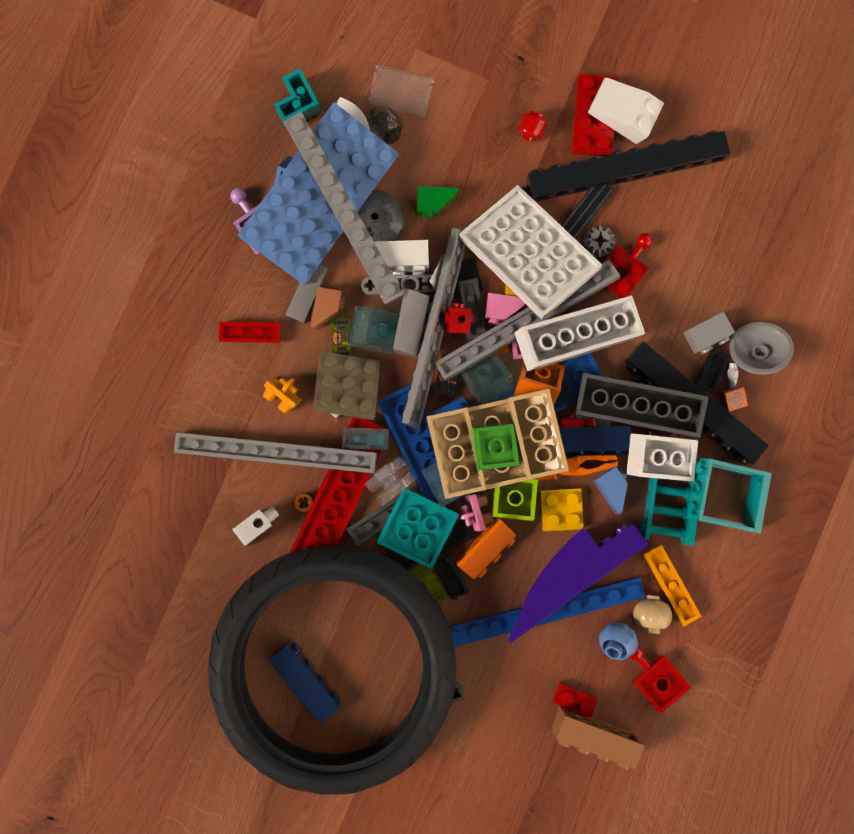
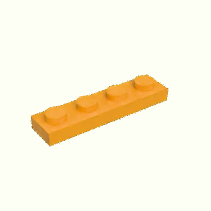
M659 544L643 553L645 560L682 626H686L702 617L663 546Z

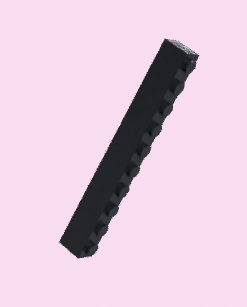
M713 130L702 136H688L684 140L672 139L666 144L659 145L654 143L643 149L635 147L625 153L613 152L606 157L594 156L588 161L581 162L576 160L569 163V165L561 166L558 164L547 170L535 169L528 173L526 181L530 197L535 202L588 191L590 188L595 187V184L603 182L608 186L722 162L730 155V149L725 131L717 132V130Z

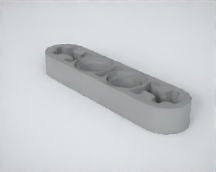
M430 274L393 276L403 295L405 291L404 285L407 280L415 281L416 287L413 291L421 294H433L436 292L434 287L429 289L428 286H422V290H419L418 279H422V283H428V280L432 277ZM370 277L363 279L361 287L364 294L380 296L375 287L372 288V291L365 288V285L372 281Z

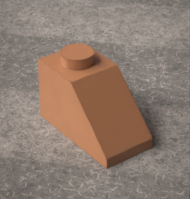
M317 287L310 324L312 329L317 330L339 315L340 309H344L346 297H343L342 291Z

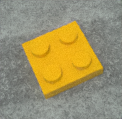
M581 488L540 490L542 531L584 528Z

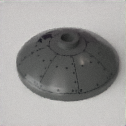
M372 191L358 210L361 220L373 241H398L405 228V213L401 204L389 193ZM377 214L379 217L377 220H373L371 216Z

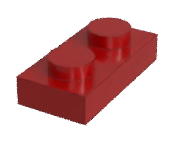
M559 682L552 702L591 718L598 698Z

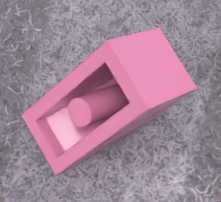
M488 293L484 319L489 320V324L499 325L516 314L526 304L517 296Z

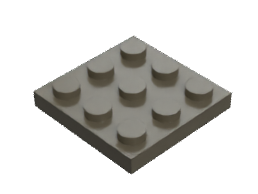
M321 351L313 411L374 420L380 361Z

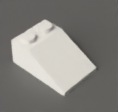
M604 78L588 113L637 144L649 136L664 102L649 92Z
M631 434L627 475L694 482L698 440Z

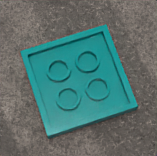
M403 487L377 543L432 569L459 513Z

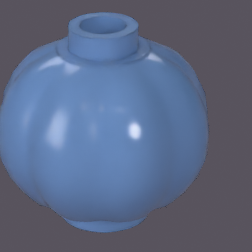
M611 622L599 634L601 649L611 659H628L638 648V639L635 631L625 623Z

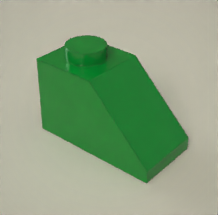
M418 187L417 215L424 219L438 216L458 197V188Z

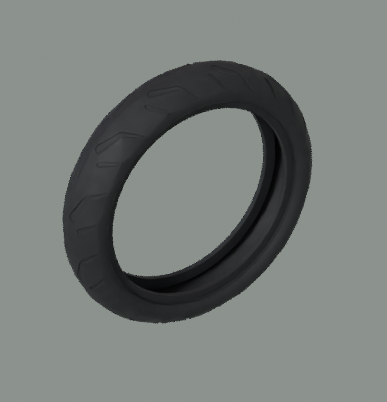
M331 544L307 547L276 558L260 568L239 587L229 600L221 614L211 642L208 663L210 697L219 724L229 742L240 756L261 774L288 788L319 795L357 793L383 784L404 772L422 756L436 738L444 724L454 696L456 682L454 641L448 622L436 599L414 574L398 562L376 552L353 546ZM320 581H343L369 588L385 597L401 611L414 630L419 642L423 658V673L420 689L411 710L393 732L364 749L341 754H327L298 747L282 738L267 725L254 706L249 694L245 675V655L252 629L260 614L273 601L288 591L302 585Z

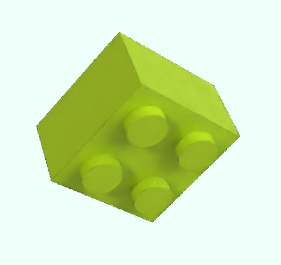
M530 479L495 487L492 517L534 521L538 480Z

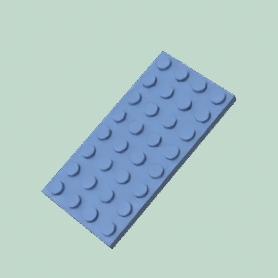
M333 102L312 132L358 212L399 153ZM298 151L237 236L305 285L344 230L301 153Z

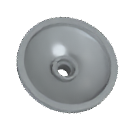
M753 322L740 327L733 334L730 341V354L734 362L743 370L753 374L767 375L782 370L789 364L794 352L793 341L789 334L781 327L767 322Z

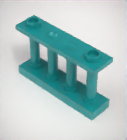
M649 478L643 522L641 521L639 524V533L644 539H649L650 533L679 537L681 544L694 546L697 520L687 519V507L690 503L693 481H689L688 487L682 489L657 485L658 478ZM661 493L684 497L686 499V507L678 509L654 505L655 494ZM657 513L682 517L684 520L683 528L675 529L651 525L652 515Z

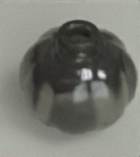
M391 108L373 109L368 119L370 131L386 144H394L401 137L403 129L402 117Z

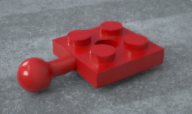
M640 234L637 238V245L630 254L616 245L604 261L610 260L615 269L623 268L626 272L624 278L618 279L605 287L620 299L628 297L649 270L647 266L637 260V257L643 249L651 247L653 238L650 234Z
M638 645L636 652L629 657L631 660L637 661L644 669L632 681L660 714L691 688L665 655L662 654L656 661L650 664L643 656L642 647ZM666 679L667 685L664 689L657 688L658 680Z

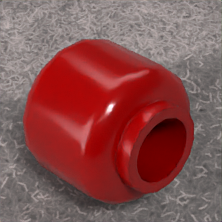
M532 110L529 113L523 114L518 127L519 133L523 134L522 139L533 143L534 139L540 140L543 137L547 126V121L544 119L545 115Z

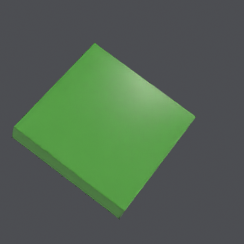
M514 424L472 428L477 471L520 465Z

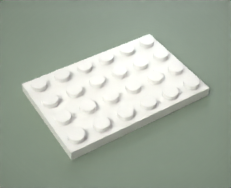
M518 185L459 233V239L542 320L601 270L603 266Z

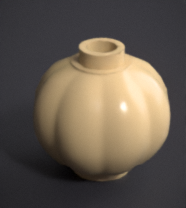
M647 595V599L638 602L634 608V621L638 627H644L645 633L660 634V629H666L672 621V611L665 602L659 600L660 596Z

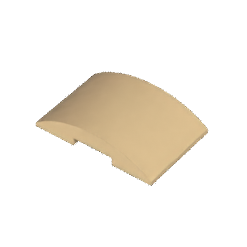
M550 389L427 416L445 499L569 471ZM514 424L520 465L477 471L472 428Z

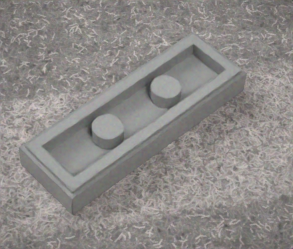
M319 264L305 285L299 283L286 316L305 324L316 298L317 287H321L327 274V267Z

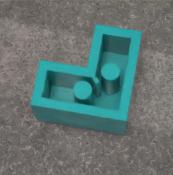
M300 68L282 77L290 94L289 97L274 104L282 123L302 112L306 120L321 112L319 102Z

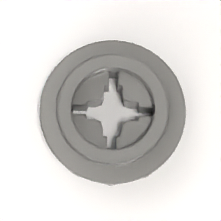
M602 225L590 228L583 239L584 248L594 257L609 255L616 243L614 233L610 231L609 227ZM601 234L602 240L608 242L602 243L599 249L598 242L592 240L597 239Z

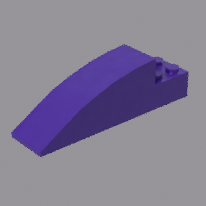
M625 524L613 533L614 538L611 539L608 536L599 544L594 542L585 528H582L551 559L529 590L508 637L509 643H512L646 547L648 543L633 524L627 527Z

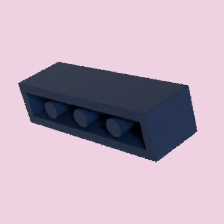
M631 426L559 427L564 452H573V456L585 455V451H593V455H605V451H613V455L626 454L625 450H629Z
M289 641L274 653L268 661L321 724L340 708L341 703L339 701L341 698L336 691L333 690L331 692L326 686L328 682L323 675L320 674L318 676L316 674L314 664L309 659L305 660L303 658L300 647L296 643L292 644Z

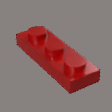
M219 321L220 343L280 344L281 323Z

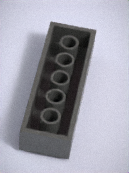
M582 372L574 413L700 438L709 397Z

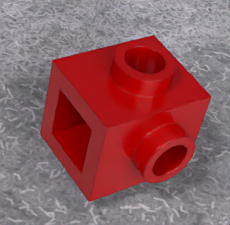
M453 303V307L447 306V311H444L443 322L446 323L445 331L470 334V325L473 324L474 314L470 308L465 307L466 304Z

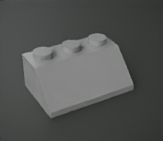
M405 288L393 346L395 354L418 358L423 343L421 341L422 334L426 331L428 322H425L426 314H429L432 308L429 296Z

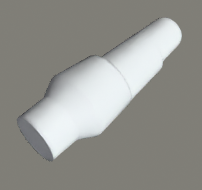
M729 363V369L727 370L729 389L735 388L739 371L736 363Z

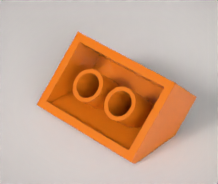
M496 517L493 523L457 558L456 564L472 579L476 577L481 578L488 569L486 567L490 562L494 564L501 557L500 552L505 547L508 549L516 541L514 539L516 534L501 519Z

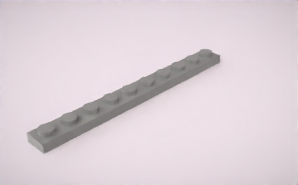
M302 112L283 122L384 304L387 305L403 296L401 289Z
M452 228L448 238V246L443 257V265L438 277L436 293L433 296L431 312L428 315V324L423 335L422 347L418 354L412 386L408 393L406 409L403 412L402 423L415 428H419L435 369L434 363L437 361L446 323L443 322L444 311H447V306H451L466 245L459 239V233L462 231L458 228Z
M610 260L602 263L601 270L543 320L528 307L434 364L446 382L517 340L515 332L520 328L556 317L620 279V274Z
M176 433L174 453L375 473L377 453L186 433Z

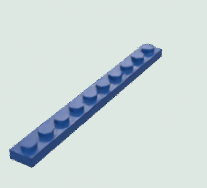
M635 577L585 590L535 626L645 598L641 578ZM521 607L449 626L454 647L511 633Z

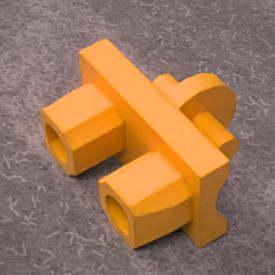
M274 377L264 385L266 389L263 397L271 402L276 397L280 398L282 401L278 408L285 414L302 401L295 394L298 389L293 386L295 383L293 378L286 381L282 377L278 381Z

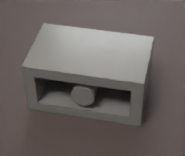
M724 311L683 332L694 354L697 352L704 354L712 350L713 347L711 345L717 342L721 345L731 340L729 336L735 333Z

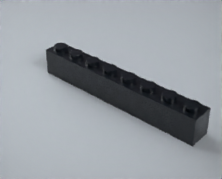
M644 341L640 342L624 360L627 364L626 368L632 373H638L642 376L641 380L646 385L708 396L702 426L705 429L704 433L712 439L716 438L721 442L719 445L728 452L731 450L740 463L744 465L754 464L768 448L769 445Z

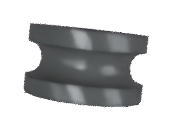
M455 682V687L458 688L460 695L456 694L452 702L457 703L463 699L464 689L460 683Z

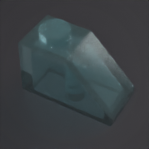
M343 428L342 448L388 450L389 430Z

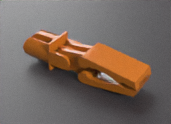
M616 455L575 456L566 459L569 471L556 474L587 475L618 466V459ZM586 460H598L602 462L614 460L610 463H601L600 465L589 469H585L579 466ZM552 474L535 479L545 481L557 479V476Z

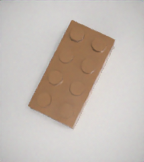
M559 706L551 728L560 745L568 748L570 745L577 747L579 752L586 755L593 753L604 762H609V760L617 762L619 767L629 770V767L637 769L645 746L635 733L592 717L588 718L562 706Z

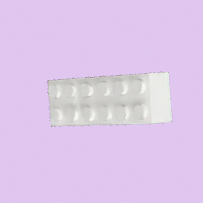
M632 296L527 325L515 332L527 372L628 342L645 334Z

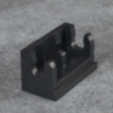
M450 554L435 562L433 567L451 600H456L459 596L470 592Z

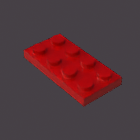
M578 74L571 154L606 157L613 152L614 129L590 115L588 111L604 78L618 81V77Z

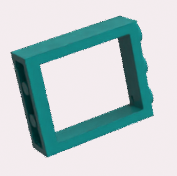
M698 458L695 466L694 482L691 486L690 503L687 507V519L761 534L772 473L713 459ZM712 468L751 476L743 523L703 515Z

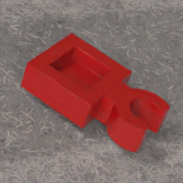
M564 415V419H559V427L596 426V418L576 419V415Z

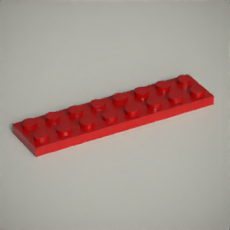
M353 417L338 449L377 453V463L391 431L367 419ZM328 469L290 552L307 547L339 544L371 473Z

